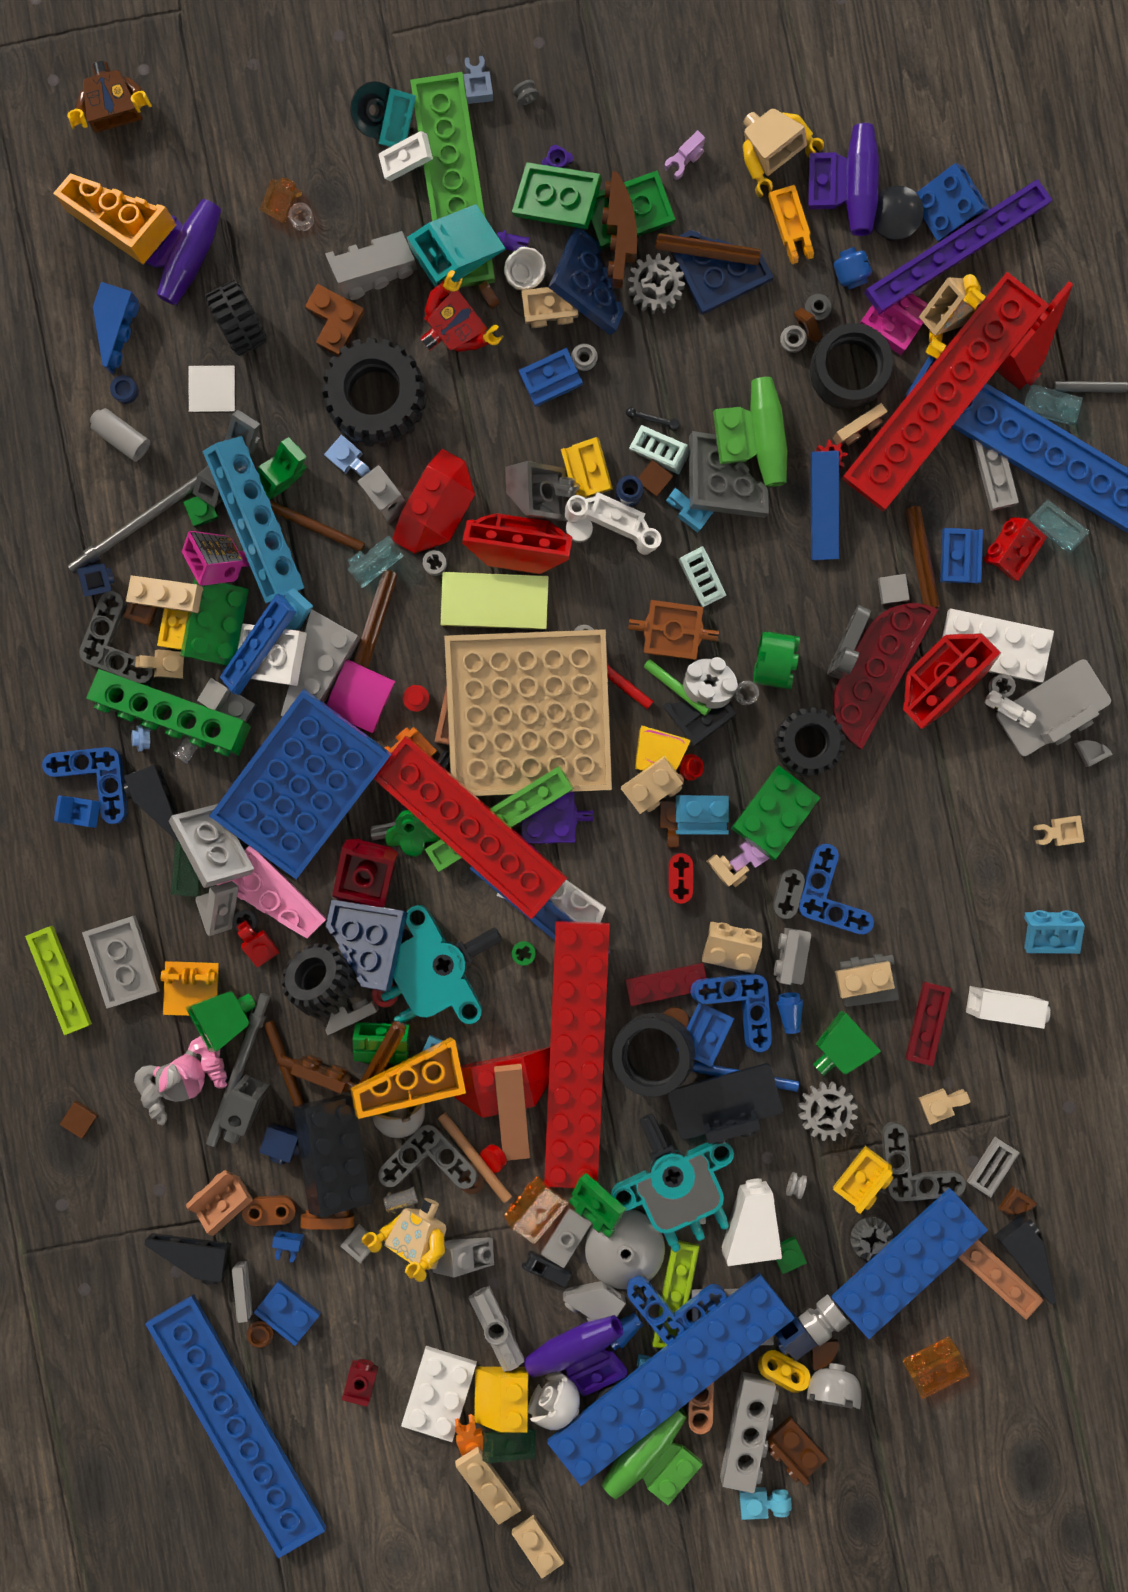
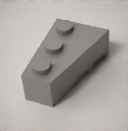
M402 231L371 240L372 245L358 249L357 245L349 246V252L335 256L333 251L325 253L344 298L351 300L359 299L364 296L366 291L373 288L382 289L389 284V281L396 278H407L413 274V271L417 270L415 259Z

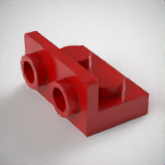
M1011 517L1004 524L995 542L989 547L983 561L987 564L996 565L1011 580L1019 581L1047 536L1028 519Z

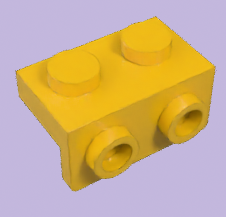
M865 1146L835 1183L833 1190L853 1204L855 1211L861 1214L864 1209L869 1210L877 1199L875 1195L881 1188L883 1190L886 1189L893 1179L892 1165Z

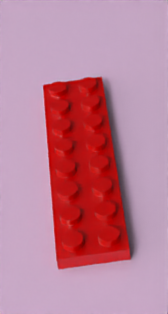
M405 736L373 778L530 919L537 915L568 879L410 737Z

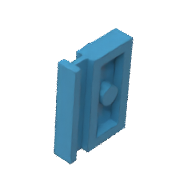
M677 795L676 822H678V830H676V834H729V830H727V822H729V796Z

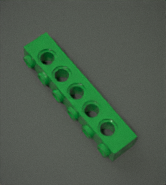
M98 669L86 699L95 704L93 708L107 714H109L110 710L118 712L117 717L129 722H133L134 719L142 721V726L154 731L160 727L166 730V735L179 740L182 736L190 738L189 743L201 748H205L206 744L215 747L214 752L229 757L230 753L237 756L240 755L251 728L244 720ZM124 693L122 701L116 703L118 695ZM148 701L147 708L140 712L142 703ZM168 710H172L171 717L164 720V714ZM196 718L195 726L188 729V722ZM216 727H220L219 735L212 738V731Z

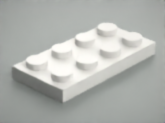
M951 608L948 610L942 638L949 634L982 633L1001 652L989 673L1006 674L1017 679L1043 683L1054 633L1053 630Z

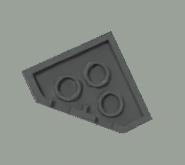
M692 431L689 435L690 509L765 518L769 514L768 489L762 482L758 483L750 475V469L743 462L720 464L716 434Z

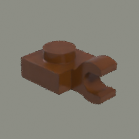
M661 801L659 828L667 829V847H679V834H676V830H678L676 802Z

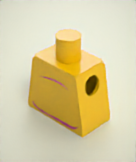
M641 726L635 770L644 771L663 756L677 770L690 740Z

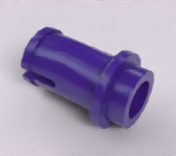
M506 230L503 232L498 231L497 236L504 245L505 250L515 252L520 247H528L529 237L508 234Z

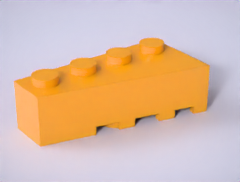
M71 173L53 193L66 212L141 264L148 260L177 225L165 206L159 204L155 206L147 203L145 199L124 195L122 191L114 188L112 190L104 188L99 183Z
M450 1037L350 1088L355 1114L358 1119L465 1094L466 1091L455 1039Z

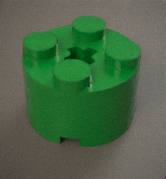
M763 631L757 650L758 656L754 668L753 683L791 690L793 674L790 671L797 668L799 655L794 654V652L798 651L800 637Z

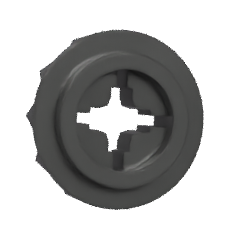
M864 1218L852 1229L850 1237L852 1248L859 1257L870 1261L893 1240V1232L889 1225L879 1218ZM875 1231L876 1237L881 1241L874 1242L870 1248V1243L864 1238L871 1237Z

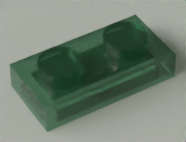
M175 841L171 895L200 896L201 882L180 842Z
M528 1428L527 1433L484 1432L482 1461L485 1463L534 1459L536 1430Z

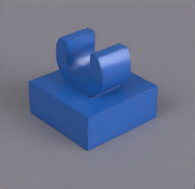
M278 1230L272 1244V1248H277L275 1252L276 1260L281 1258L282 1251L287 1250L291 1255L290 1262H294L297 1252L303 1246L305 1234Z

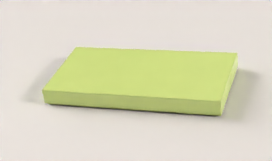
M443 572L441 626L546 630L549 577Z

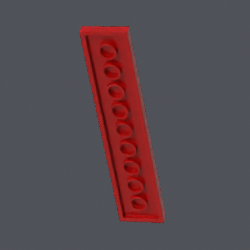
M1006 272L845 473L842 480L884 512L1049 304L1010 273Z
M556 921L544 1187L575 1188L579 1178L585 1173L598 1182L610 923Z

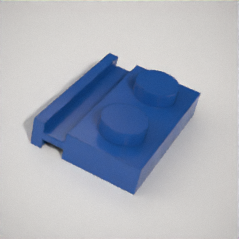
M567 348L519 370V375L535 407L583 385Z
M944 528L942 530L940 582L981 583L983 529Z
M698 1003L687 1026V1030L694 1042L695 1060L710 1067L713 1066L735 1018L706 1004Z
M280 1279L254 1311V1314L294 1346H296L321 1313Z

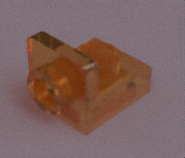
M282 177L281 179L271 180L259 210L284 223L288 219L295 198L301 197L302 191L297 189V184L288 178Z

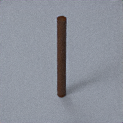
M270 500L274 514L356 551H363L365 547L364 542Z
M274 1020L264 1023L278 1061L280 1054L287 1056ZM279 1065L294 1106L305 1104L295 1076L290 1074V1069Z

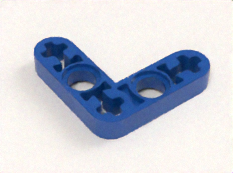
M103 747L51 753L44 758L42 762L43 771L51 777L96 773L100 813L103 820L110 824H118L126 819L128 807L124 789L123 759L118 750ZM108 752L110 756L115 757V761L110 762V766L108 763H96L95 759L107 757ZM80 755H85L89 759V765L84 770H80L76 766V759ZM56 758L58 762H69L70 767H58L56 772L55 769L50 767V764L55 763ZM110 778H114L118 782V789L114 793H109L105 789V783ZM119 796L120 801L114 800V806L120 809V814H117L116 819H114V816L108 814V810L113 809L112 801H106V797L115 798Z
M831 844L817 846L813 852L805 877V884L798 907L799 913L806 918L857 934L870 932L874 926V920L870 913L826 899L839 854L838 850ZM826 848L829 849V854L833 855L832 859L826 860L824 867L829 868L828 873L821 869H814L815 864L821 866L823 858L819 856L820 851L825 852ZM817 873L822 874L825 878L824 886L819 889L811 885V878ZM811 899H814L813 904L823 907V902H826L827 905L823 909V918H819L821 912L811 910L810 914H808L807 908L803 907L804 902H810ZM835 906L839 907L843 913L842 918L837 922L831 921L828 916L829 910ZM848 910H852L850 916L860 918L861 915H864L867 925L861 926L859 930L857 929L858 924L848 921V926H844L848 919Z
M756 974L699 979L692 984L690 993L692 998L698 1003L712 1004L742 1000L744 1039L747 1047L756 1052H764L770 1047L772 1034L767 981L764 977ZM731 981L735 985V992L731 996H726L723 992V986L726 982ZM753 982L759 983V988L755 989V993L754 990L743 989L742 985H752ZM704 984L706 988H716V993H706L704 998L703 995H699V990L703 989ZM758 1005L762 1009V1015L758 1020H753L750 1011L754 1006ZM752 1024H753V1025H759V1026H760V1025H763V1028L757 1027V1028H758V1032H757V1029H756V1028H752ZM758 1035L763 1036V1041L759 1042V1046L753 1042V1038H757Z
M636 1276L631 1278L627 1284V1295L630 1301L667 1345L697 1322L689 1321L686 1318L688 1310L692 1308L698 1309L701 1312L700 1320L707 1314L703 1305L699 1303L701 1300L706 1305L710 1301L709 1295L711 1293L714 1295L721 1294L719 1296L720 1302L711 1301L707 1305L708 1312H710L727 1298L724 1289L720 1285L710 1284L677 1311L673 1312L645 1277ZM635 1285L638 1287L645 1286L643 1290L648 1300L643 1306L641 1304L644 1303V1298L639 1293L633 1294ZM654 1304L663 1307V1314L659 1317H652L648 1313L649 1308ZM666 1319L672 1329L678 1327V1335L676 1337L672 1334L667 1336L668 1329L664 1324Z

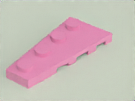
M248 846L244 851L254 870L251 875L231 880L238 886L237 897L275 918L278 922L303 937L309 938L327 918L266 857L251 846Z

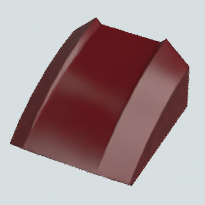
M360 838L346 840L341 850L332 897L343 902L384 908L398 852L390 846L386 847L363 841Z

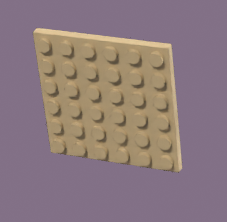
M606 629L445 636L451 775L475 796L515 794L553 769L561 766L574 787L570 792L612 790Z

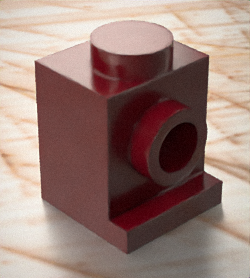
M366 1359L353 1360L342 1401L368 1407L379 1366L373 1365V1362ZM362 1380L365 1385L355 1383V1381Z

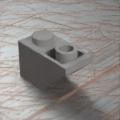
M493 1238L445 1241V1253L438 1260L437 1267L433 1269V1273L457 1277L494 1265Z
M601 1281L569 1287L563 1292L565 1306L574 1313L580 1311L586 1315L588 1322L612 1315L617 1317L626 1304L625 1295Z

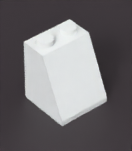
M762 1179L747 1180L746 1184L739 1186L728 1223L729 1227L726 1230L722 1244V1252L728 1266L782 1259L773 1192L766 1181L762 1182Z

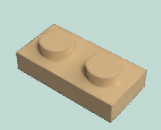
M882 403L837 431L833 440L837 445L839 443L844 444L845 442L848 446L861 437L859 433L868 428L869 431H872L883 423L882 418L887 413V410Z
M889 961L835 971L841 998L895 988Z
M532 1515L512 1529L513 1537L541 1578H544L564 1564V1558L535 1515Z

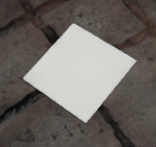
M189 366V412L235 411V366Z

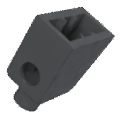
M245 1074L233 1088L219 1124L220 1127L226 1129L223 1135L225 1141L238 1143L240 1136H244L251 1128L270 1084Z

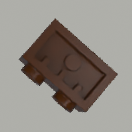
M791 1416L767 1436L770 1445L768 1451L777 1462L782 1460L787 1465L786 1471L796 1483L800 1480L805 1486H808L810 1484L808 1477L828 1460L826 1454Z

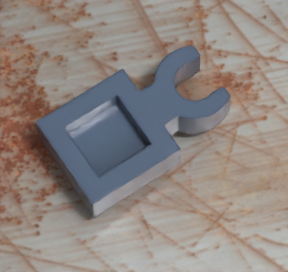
M479 56V65L477 66L470 64L469 57L465 58V71L467 74H463L467 104L493 101L490 71L484 72L485 60L483 56Z

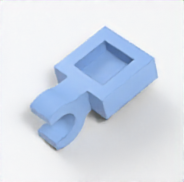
M342 435L324 454L327 459L345 474L350 468L361 477L371 471L365 463L359 460L362 452Z

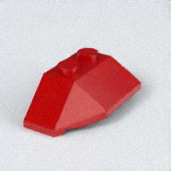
M441 449L432 459L401 512L391 540L392 542L416 554L451 541L475 497L464 460L444 449Z
M496 513L477 520H467L462 544L487 566L541 574L569 560L573 537L565 534L559 527L549 521Z
M982 633L945 635L907 672L903 710L921 729L925 728L948 712L989 672L1001 655V652Z
M550 1047L461 1065L466 1093L453 1097L482 1118L498 1115L494 1067L521 1064L525 1109L535 1107L549 1085Z

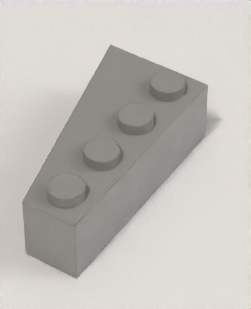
M311 609L305 629L307 635L298 685H289L281 716H284L303 689L325 704L345 661L351 659L360 643L361 638L358 635Z

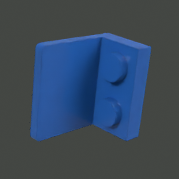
M954 163L916 192L923 203V219L938 241L944 239L973 216H981L990 210L964 166Z

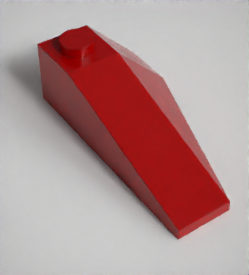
M1070 281L1059 291L996 370L1019 390L1026 384L1031 386L1041 375L1038 369L1045 361L1073 286Z

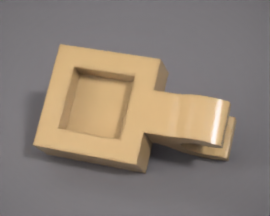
M155 650V657L136 656L135 667L154 669V677L182 679L184 657L180 656V651Z
M940 1089L918 1098L930 1125L954 1116L952 1107L962 1106L971 1102L964 1089L949 1095L946 1094L944 1089Z

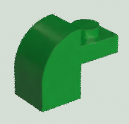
M289 437L281 441L273 458L257 468L261 484L269 500L288 489L307 468L303 464L306 455Z

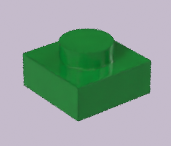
M197 496L184 501L190 520L195 528L220 518L216 507L211 506Z
M795 1236L780 1242L782 1259H776L782 1274L807 1264Z

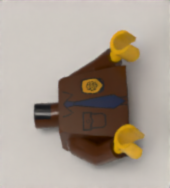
M98 61L92 65L95 76L83 80V90L79 93L75 109L71 110L67 115L72 129H75V126L78 124H82L83 128L88 127L87 119L94 132L97 133L143 120L140 108L144 105H148V107H152L144 90L130 77H123L119 70L110 71L107 62Z

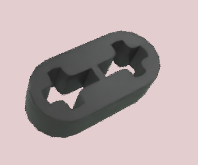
M785 870L779 878L773 901V911L780 918L789 919L797 913L805 884L804 876L798 870ZM792 873H794L795 879L799 880L798 885H793L791 893H788L789 883L785 882L786 877H791ZM786 895H789L788 904L792 906V909L782 914V909L778 908L779 903H784Z

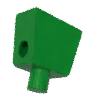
M230 991L185 1008L208 1051L216 1052L249 1025L245 1013L255 1008L256 1004L249 993L236 999L234 993Z
M840 1011L816 1042V1045L824 1054L813 1065L823 1076L834 1066L845 1075L881 1051L847 1013Z

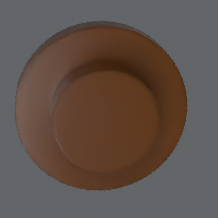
M263 1320L253 1322L247 1330V1340L256 1348L268 1346L274 1337L273 1328Z

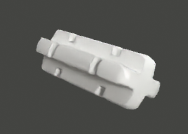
M994 690L987 695L985 704L991 708L997 707L998 712L1014 721L1018 719L1019 724L1026 728H1029L1034 723L1036 715L1029 710L1025 712L1023 710L1024 707L1007 697L1001 698L1002 695Z

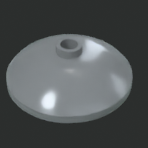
M636 1209L625 1211L610 1238H607L602 1232L598 1233L593 1229L592 1224L586 1237L585 1255L591 1271L601 1282L613 1288L627 1289V1284L631 1278L642 1276L650 1281L658 1273L664 1260L665 1244L662 1233L654 1229L647 1214ZM627 1249L631 1254L628 1257L621 1256L622 1250Z

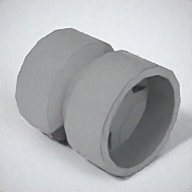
M828 1294L816 1303L817 1308L815 1310L809 1308L798 1317L819 1346H822L832 1338V1331L839 1332L850 1324L841 1309Z

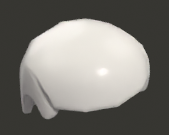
M520 247L505 262V277L507 282L516 290L533 289L539 285L545 276L546 264L543 255L534 248Z

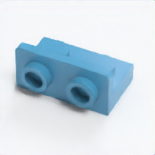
M1043 910L1025 912L1024 919L1028 926L1024 948L1027 953L1080 954L1085 925L1078 913L1067 910L1061 912H1046Z

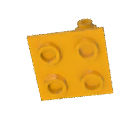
M165 961V970L161 971V981H164L163 1015L189 1016L185 1007L217 996L219 963Z

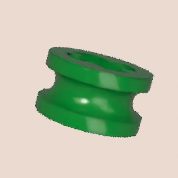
M527 941L516 943L512 950L513 960L522 966L532 963L536 955L534 946ZM527 946L530 948L528 953L532 955L530 958L525 957L523 960H520L517 957L519 954H516L518 948L523 949Z

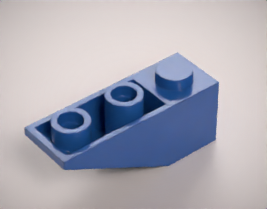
M101 282L93 305L102 364L109 373L114 374L116 367L118 368L121 365L123 358L122 349L124 343H127L130 338V324L132 318H135L138 314L139 303L132 291Z

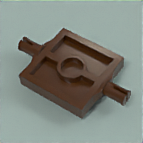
M280 1054L276 1064L290 1069V1074L340 1094L342 1092L351 1093L350 1088L358 1085L351 1082L352 1075L347 1073L348 1070L335 1064L332 1067L322 1064L323 1060L313 1055L302 1056L299 1060H294Z

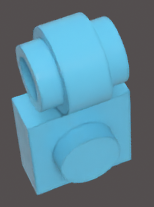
M766 1487L755 1488V1493L739 1490L742 1520L767 1519L768 1509H771L776 1517H787L790 1514L789 1511L792 1510L791 1496L788 1495L787 1490H773L770 1496H767Z

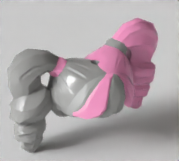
M201 1036L191 1041L186 1053L173 1062L162 1067L153 1065L141 1067L135 1073L134 1083L141 1094L143 1107L149 1109L151 1119H156L157 1124L163 1126L167 1120V1113L165 1112V1105L161 1097L174 1102L196 1097L202 1090L205 1073H208L215 1087L223 1089L227 1086L225 1082L227 1075L224 1071L223 1059L220 1058V1049L216 1052H209ZM197 1054L202 1056L201 1062L198 1060ZM153 1076L156 1077V1084L152 1081Z

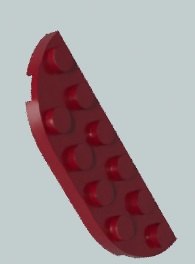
M919 603L895 606L877 616L862 635L855 648V651L859 652L857 661L850 674L838 680L833 695V712L837 718L836 722L837 724L841 723L843 727L841 729L842 734H845V738L858 749H863L938 609Z

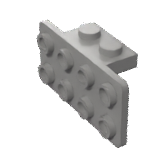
M1082 659L1013 701L1024 707L1023 710L1025 712L1029 710L1036 715L1034 723L1029 728L1019 724L1018 719L1014 721L998 711L996 712V718L1021 756H1027L1045 744L1055 742L1056 745L1065 742L1071 738L1069 733L1077 728L1079 731H1082L1094 723L1092 719L1099 715L1098 711L1110 705L1111 698L1088 661Z

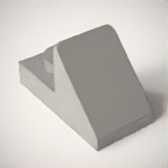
M210 678L197 699L210 709L244 720L245 722L248 721L257 706L243 696L233 694L228 687L213 678Z
M233 881L211 887L209 893L196 897V904L208 936L232 929L238 894V886Z
M367 999L353 1004L354 1010L352 1011L348 1004L345 1008L340 1007L339 1013L335 1015L331 1013L325 1030L327 1035L376 1013L379 1010L378 1005L374 1001L368 1003Z

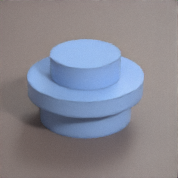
M137 725V729L132 730L131 734L132 746H137L138 752L150 748V730L143 728L142 725Z

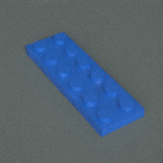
M949 1188L831 1297L865 1336L870 1339L985 1234L988 1229L954 1191Z

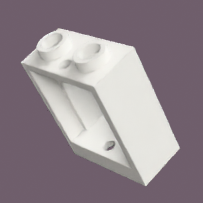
M970 986L966 1013L977 1018L1043 1029L1045 1028V1022L1047 1023L1050 1019L1048 1001L1029 995Z

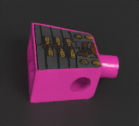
M196 531L188 532L182 553L199 585L233 582L237 580L241 567L250 566L245 552L238 551L231 537Z

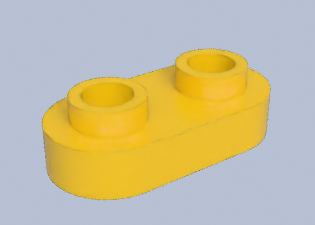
M776 1350L767 1351L759 1358L758 1368L766 1379L793 1393H799L808 1388L811 1376L809 1370L803 1364ZM768 1362L773 1364V1371L768 1368ZM791 1375L797 1378V1383L792 1381Z

